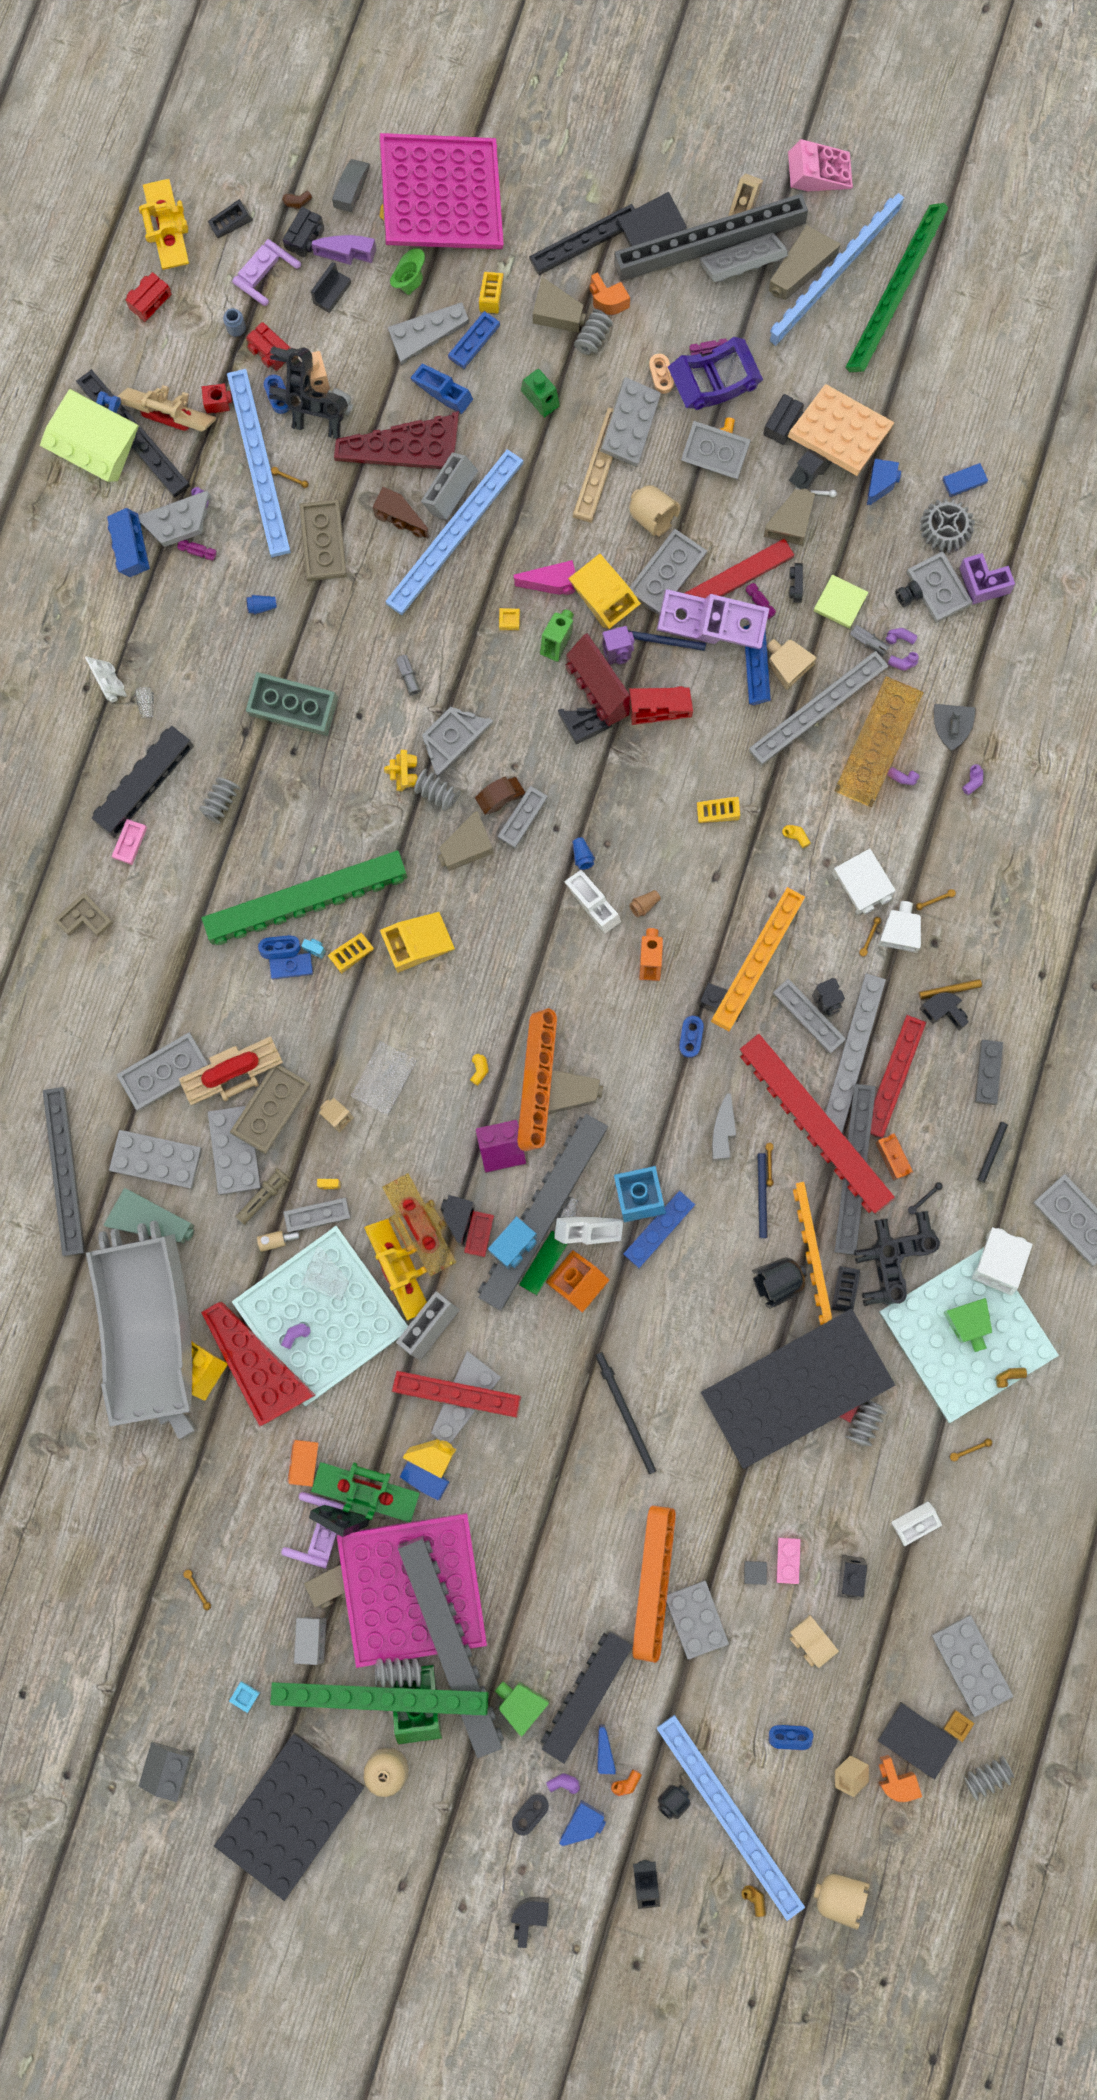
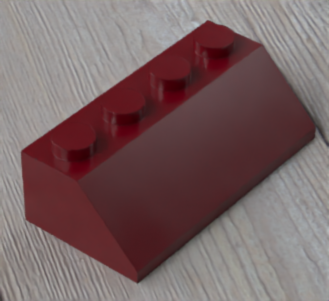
M588 633L584 634L566 654L565 667L570 675L573 674L576 678L575 681L578 688L586 693L589 704L591 706L594 705L597 709L596 712L599 719L605 721L609 727L629 716L630 694Z

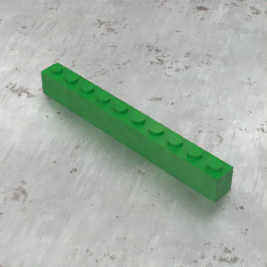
M397 850L201 918L210 943L212 945H222L227 943L228 939L234 937L236 939L247 936L248 932L254 930L255 932H260L272 924L281 925L289 918H301L307 912L313 910L314 912L322 911L330 904L339 905L344 903L345 899L351 897L360 898L371 890L377 892L383 890L386 885L401 884L408 877Z

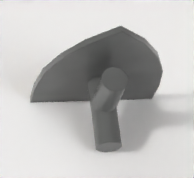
M934 704V725L937 734L942 742L953 751L968 737L974 723L975 707Z

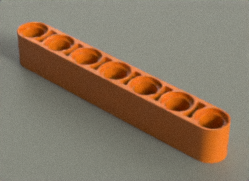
M550 1008L533 1013L529 1019L517 1138L518 1146L523 1151H531L543 1147L546 1139L557 1026L556 1013Z
M653 1505L648 1511L633 1641V1657L636 1660L656 1663L661 1655L676 1513L673 1508Z

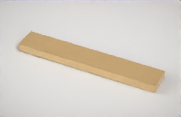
M609 407L573 512V518L590 523L593 521L613 460L612 456L600 452L613 411Z

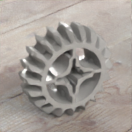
M945 498L942 503L937 500L935 505L931 503L928 509L924 510L923 516L920 519L922 524H920L919 529L923 531L921 534L922 538H927L926 544L932 543V549L937 546L940 547L939 552H942L943 548H946V551L949 553L952 548L957 551L959 546L964 547L966 542L970 541L971 535L974 532L975 520H971L973 513H967L968 507L962 508V501L955 504V499L948 502L947 498ZM933 518L938 526L936 531L933 529L931 522ZM958 520L961 522L962 525L961 533L958 531L959 528L956 525Z

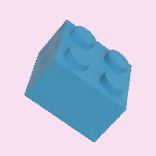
M656 1166L614 1175L624 1223L666 1214Z
M516 1216L492 1243L488 1251L508 1270L511 1267L515 1269L523 1260L521 1255L526 1250L530 1252L537 1244V1240H535L537 1235Z

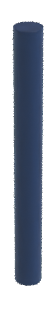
M628 630V632H632L634 640L705 651L706 643Z
M758 1153L759 1238L766 1239L768 1238L766 1153Z

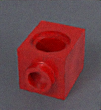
M225 383L201 386L203 406L206 414L230 411L229 403H233L231 391H227Z

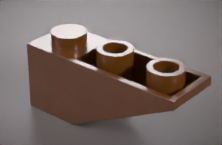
M382 487L372 507L374 516L382 522L388 521L393 523L400 530H409L418 538L424 537L428 539L429 531L427 526L403 496Z

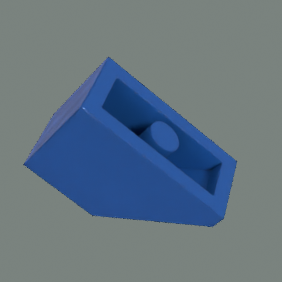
M874 460L866 505L873 504L894 489L895 483H899L901 470H898L899 462Z
M581 1800L560 1837L559 1844L566 1846L594 1838L596 1832L600 1834L606 1824V1821L603 1820L605 1817L604 1813Z

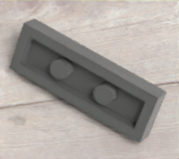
M981 1040L975 1103L997 1105L1003 1042Z

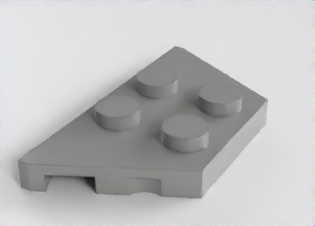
M207 490L139 515L140 524L163 547L202 534L203 521L207 514L206 505L211 495Z
M450 707L422 734V738L436 776L442 775L493 724V720L481 718L473 713L462 712L460 709Z

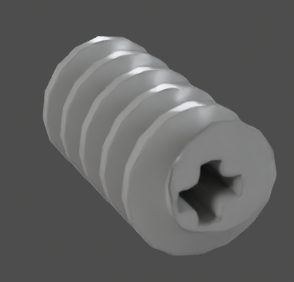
M593 309L589 320L586 321L585 326L577 337L578 339L574 342L576 349L585 355L598 352L597 347L602 345L600 340H605V334H608L610 331L608 327L613 326V322L609 317L598 309Z
M424 769L416 781L414 792L416 794L421 793L423 798L428 797L429 802L435 801V806L437 807L442 805V810L447 811L455 804L461 791L458 790L454 794V786L446 789L448 782L445 781L440 785L441 778L438 777L434 781V773L426 776L427 769Z
M217 777L215 781L218 785H212L211 788L214 792H208L207 795L210 799L205 798L203 802L206 806L201 805L199 810L211 821L221 824L217 817H225L221 810H229L225 803L232 804L233 801L229 797H236L237 794L233 790H240L241 788L228 779Z
M871 1400L866 1402L867 1405H859L863 1412H856L855 1415L860 1420H853L852 1424L856 1428H849L848 1430L853 1436H845L850 1441L864 1447L873 1445L868 1438H876L871 1431L880 1429L875 1424L876 1422L883 1423L879 1414H887L882 1406Z
M378 1658L375 1664V1687L378 1681L381 1682L382 1687H385L387 1681H389L391 1687H394L395 1681H398L400 1687L403 1686L404 1681H407L409 1687L412 1686L413 1681H416L417 1687H420L421 1664L418 1663L416 1658L412 1659L411 1664L408 1658H404L401 1665L399 1658H395L392 1665L391 1659L387 1658L383 1665L382 1659Z
M1004 1756L1000 1757V1764L996 1760H992V1768L988 1764H984V1772L977 1767L976 1776L969 1771L967 1773L968 1780L963 1775L966 1785L976 1801L979 1800V1792L984 1797H987L986 1789H989L994 1794V1785H997L1002 1790V1782L1005 1781L1011 1786L1010 1778H1014Z

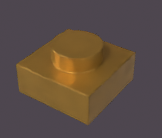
M954 1709L943 1729L963 1742L975 1723Z

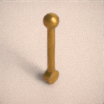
M277 467L271 469L273 476L280 475L300 484L303 488L309 486L308 481H301L279 471Z
M950 889L944 895L924 903H917L915 907L920 911L923 907L947 897L953 898L956 892Z
M880 917L873 919L874 924L864 947L859 951L861 957H865L868 954L867 948L877 926L882 921Z
M767 1143L765 1146L768 1165L766 1185L772 1187L774 1185L772 1180V1150L774 1145Z
M989 1438L985 1439L983 1443L967 1450L951 1453L950 1459L955 1462L959 1457L985 1446L991 1447L993 1442Z
M185 1570L183 1575L186 1579H189L201 1599L203 1609L206 1611L210 1610L211 1603L206 1601L192 1577L193 1572Z

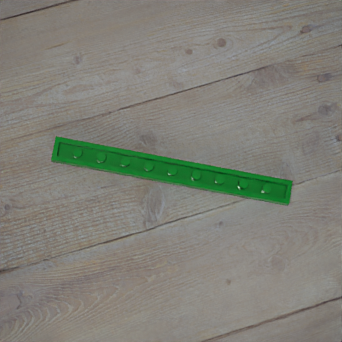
M945 203L931 204L926 210L845 367L849 373L864 372L894 312L901 302L907 287L910 285L940 223L944 219L948 210Z
M272 1682L270 1705L487 1715L488 1692Z

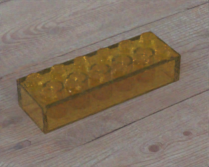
M885 677L834 790L835 792L869 807L873 806L921 700L923 691L890 677Z

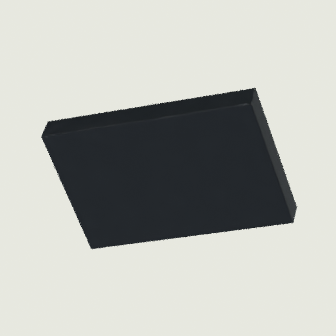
M669 192L617 218V222L630 247L683 231L687 228Z
M901 1702L877 1739L881 1744L934 1780L958 1743L956 1739Z

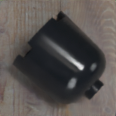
M781 1258L752 1270L754 1274L756 1273L753 1281L760 1297L765 1296L768 1301L765 1305L769 1309L800 1295L805 1289L806 1270L791 1258Z

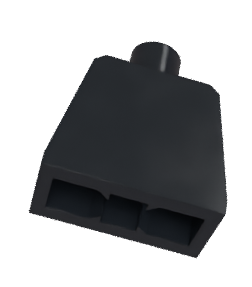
M842 1555L837 1597L860 1600L864 1597L867 1563L864 1558Z

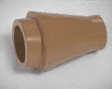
M656 890L632 899L629 907L636 917L645 916L661 900V897Z

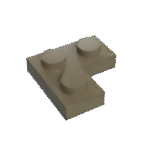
M85 892L54 919L68 936L83 923L97 936L101 935L113 924Z

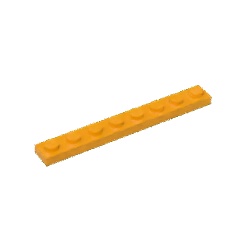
M788 887L786 888L711 1020L712 1023L728 1032L731 1030L805 896Z
M804 1182L796 1183L797 1188L793 1189L795 1202H800L801 1209L797 1210L799 1223L804 1222L805 1230L801 1231L803 1242L808 1243L809 1246L806 1257L808 1265H813L814 1272L810 1273L812 1286L817 1285L818 1294H814L816 1306H821L823 1315H818L821 1326L832 1319L806 1187Z

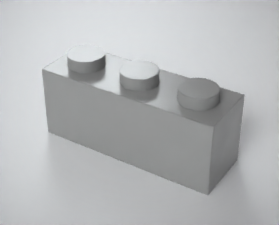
M452 452L422 498L421 503L433 516L447 520L478 472L477 468L465 455Z
M436 1291L396 1343L410 1355L421 1360L460 1309Z

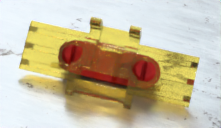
M407 1173L383 1186L382 1188L396 1213L388 1218L389 1221L393 1222L406 1246L404 1248L405 1251L409 1252L413 1249L417 1251L429 1276L431 1277L457 1263L440 1233V1230L447 1226L446 1223L438 1216L434 1208L435 1203L433 1199L429 1200L426 1204L424 1203L410 1175ZM400 1218H405L416 1242L413 1243Z

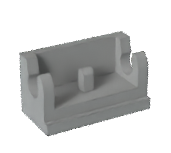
M296 1618L294 1664L318 1665L324 1663L326 1618Z

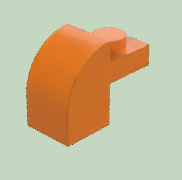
M598 272L591 275L589 288L593 295V306L595 309L601 310L606 315H614L630 308V296L622 282L607 288Z
M889 1755L880 1757L882 1764H879L878 1767L882 1778L886 1777V1780L878 1783L887 1796L898 1802H908L922 1797L916 1775L913 1772L897 1776L891 1757Z

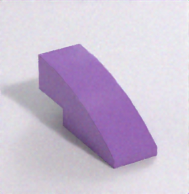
M331 236L312 241L314 255L351 265L353 258L372 263L377 250L375 239L363 236Z

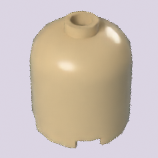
M647 485L633 492L629 510L631 516L653 536L656 534L660 537L672 527L670 522L674 516H679L681 505L657 487Z
M394 1748L376 1750L370 1755L364 1767L363 1779L365 1786L371 1793L379 1797H389L396 1794L404 1786L409 1775L407 1759L400 1751Z
M838 1874L827 1875L821 1885H816L814 1898H817L818 1911L822 1916L858 1930L860 1923L856 1922V1919H860V1916L862 1917L868 1895L863 1892L869 1889V1884Z

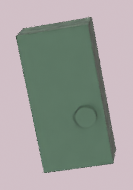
M256 672L246 712L252 717L328 736L338 696L333 691Z

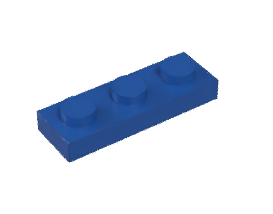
M484 311L448 354V359L462 369H465L500 327V321Z

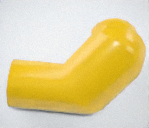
M475 1054L472 1057V1062L475 1064L476 1072L470 1081L478 1086L487 1075L489 1069L486 1057Z

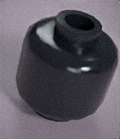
M669 1785L658 1797L659 1811L669 1820L672 1818L679 1819L691 1805L688 1798L690 1793L682 1785L678 1787Z

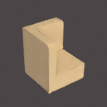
M849 1756L835 1770V1788L852 1797H855L869 1782V1765L853 1756Z

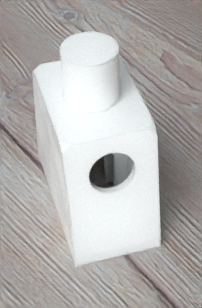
M901 901L899 911L891 910L878 946L915 953L919 951L921 946V917L911 913L913 903Z

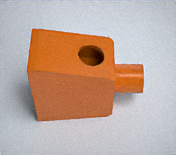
M648 928L646 936H642L639 980L660 981L663 938L658 937V929Z

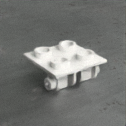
M85 657L107 700L113 703L118 700L117 696H127L124 691V685L117 678L115 668L110 662Z

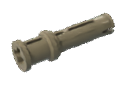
M277 1167L275 1173L267 1181H263V1187L236 1215V1218L246 1225L249 1219L253 1217L272 1195H277L278 1190L286 1182H290L291 1179ZM278 1178H280V1180H279L275 1185H273V1183H274ZM261 1198V1200L254 1206V1208L250 1212H248V1210L257 1202V1200Z

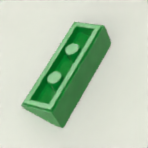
M551 1231L519 1286L538 1296L569 1243L564 1244L556 1240L555 1232Z

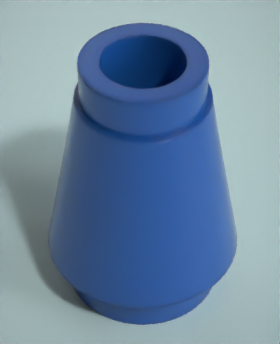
M251 595V597H246L248 613L256 615L277 608L275 596Z
M581 837L573 840L575 865L580 870L591 868L594 865L595 857L584 838Z

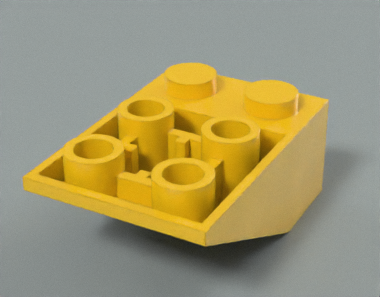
M600 553L568 578L603 628L610 629L641 604L630 587Z
M440 912L401 921L380 930L397 973L455 950Z
M191 1341L192 1395L205 1401L228 1364Z

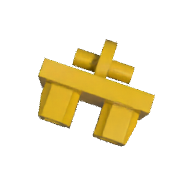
M401 749L400 754L396 755V760L390 759V765L384 767V773L390 774V780H396V791L415 787L417 781V774L407 773V768H415L417 766V756L407 754V750Z

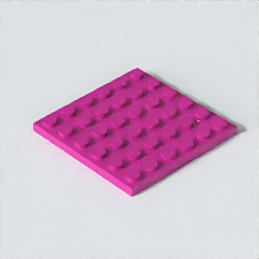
M380 133L379 144L386 245L503 249L496 138Z
M467 1513L359 1530L344 1537L337 1535L356 1668L375 1665L378 1658H381L382 1662L385 1663L387 1658L394 1662L395 1658L404 1660V1658L412 1659L438 1654L398 1551V1545L422 1535L424 1540H429L432 1546L433 1553H430L432 1561L437 1560L441 1573L438 1574L440 1582L445 1581L449 1592L446 1595L448 1603L453 1602L457 1613L454 1616L456 1624L461 1623L465 1634V1636H462L464 1645L469 1644L470 1649L487 1646Z

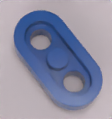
M269 375L264 380L265 392L272 409L276 413L284 414L290 410L289 406L283 401L270 399L269 390L271 386H278V388L286 389L280 376Z
M288 935L264 938L259 942L258 949L263 958L275 959L293 957L300 952L301 946L297 937Z
M697 1016L687 1017L682 1025L679 1051L686 1058H693L700 1051L704 1024ZM694 1024L696 1025L697 1029L695 1031H691L689 1029V1025ZM686 1045H692L693 1050L687 1051Z
M775 1725L769 1731L768 1741L771 1746L777 1749L807 1750L812 1746L814 1736L813 1732L805 1726Z

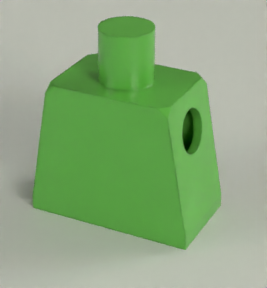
M564 609L561 614L557 612L553 614L542 634L540 655L559 662L572 634L574 614L570 610Z
M986 1298L943 1312L960 1343L970 1340L974 1352L987 1349L983 1336L992 1333Z
M502 1681L494 1691L504 1700L498 1709L521 1737L549 1704L547 1698L520 1682L512 1689Z

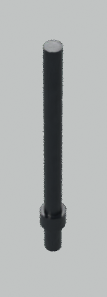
M603 1352L598 1353L595 1357L602 1370L600 1372L603 1380L606 1379L650 1475L657 1470L616 1383L612 1367H609Z

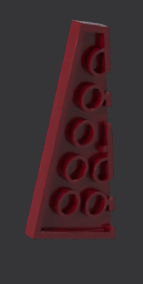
M459 411L444 417L441 415L435 416L434 419L426 421L417 420L391 426L390 429L382 431L378 429L373 430V433L338 438L335 443L334 460L442 469L451 453H455Z

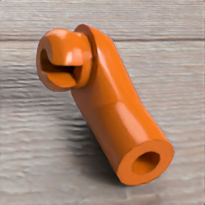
M632 1769L628 1779L615 1781L611 1785L612 1792L617 1796L633 1793L642 1774Z

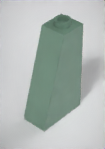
M126 1188L123 1189L104 1223V1226L110 1229H118L119 1231L138 1234L137 1226L144 1223L148 1236L151 1237L150 1222L157 1221L161 1237L175 1234L176 1242L182 1244L186 1240L189 1241L195 1231L193 1230L195 1225Z

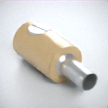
M278 1231L257 1236L260 1252L286 1246V1241L299 1239L298 1231L288 1234Z

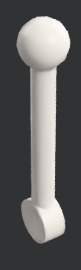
M834 489L830 491L810 490L816 495H829L832 498L837 495Z

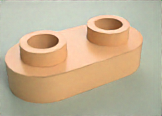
M655 354L649 362L653 384L656 391L666 394L674 387V380L668 369L670 365L669 359L664 354Z

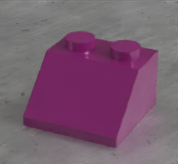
M517 1120L476 1128L485 1173L526 1164L524 1151L519 1148L517 1142L519 1128Z

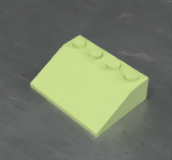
M69 389L46 426L40 446L107 482L118 481L139 425Z

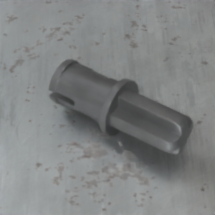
M856 625L850 633L851 636L865 644V648H871L882 657L886 652L880 649L879 646L885 650H888L890 645L875 637V633L872 635L859 625Z
M407 655L399 656L396 661L402 674L400 677L405 682L408 694L410 696L416 695L421 692L415 677L416 671H413Z

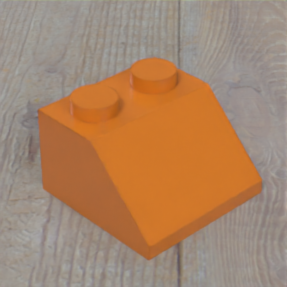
M572 1250L546 1283L583 1313L610 1279L596 1266Z

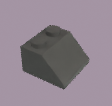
M151 1742L138 1787L156 1797L174 1802L179 1801L182 1798L194 1753Z

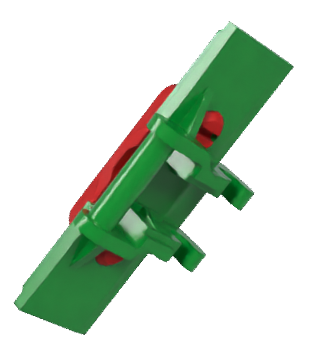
M320 1462L311 1492L346 1502L343 1507L344 1512L350 1513V1511L365 1515L366 1519L373 1520L375 1512L406 1522H411L420 1494L419 1492L390 1484V1473L383 1474L358 1466V1463L353 1462L350 1471ZM355 1474L381 1482L383 1484L382 1486H379L367 1481L356 1479Z

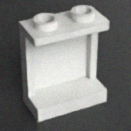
M871 849L835 867L832 872L835 880L839 879L856 907L855 912L857 915L862 912L866 915L875 909V905L888 903L893 899L892 896L896 891Z
M992 1227L986 1236L987 1241L978 1267L975 1269L971 1279L1012 1296L1019 1287L1033 1244L1027 1242L1022 1237L1012 1236L1003 1229Z

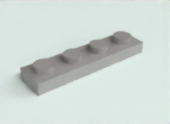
M789 979L772 993L829 1054L846 1040Z

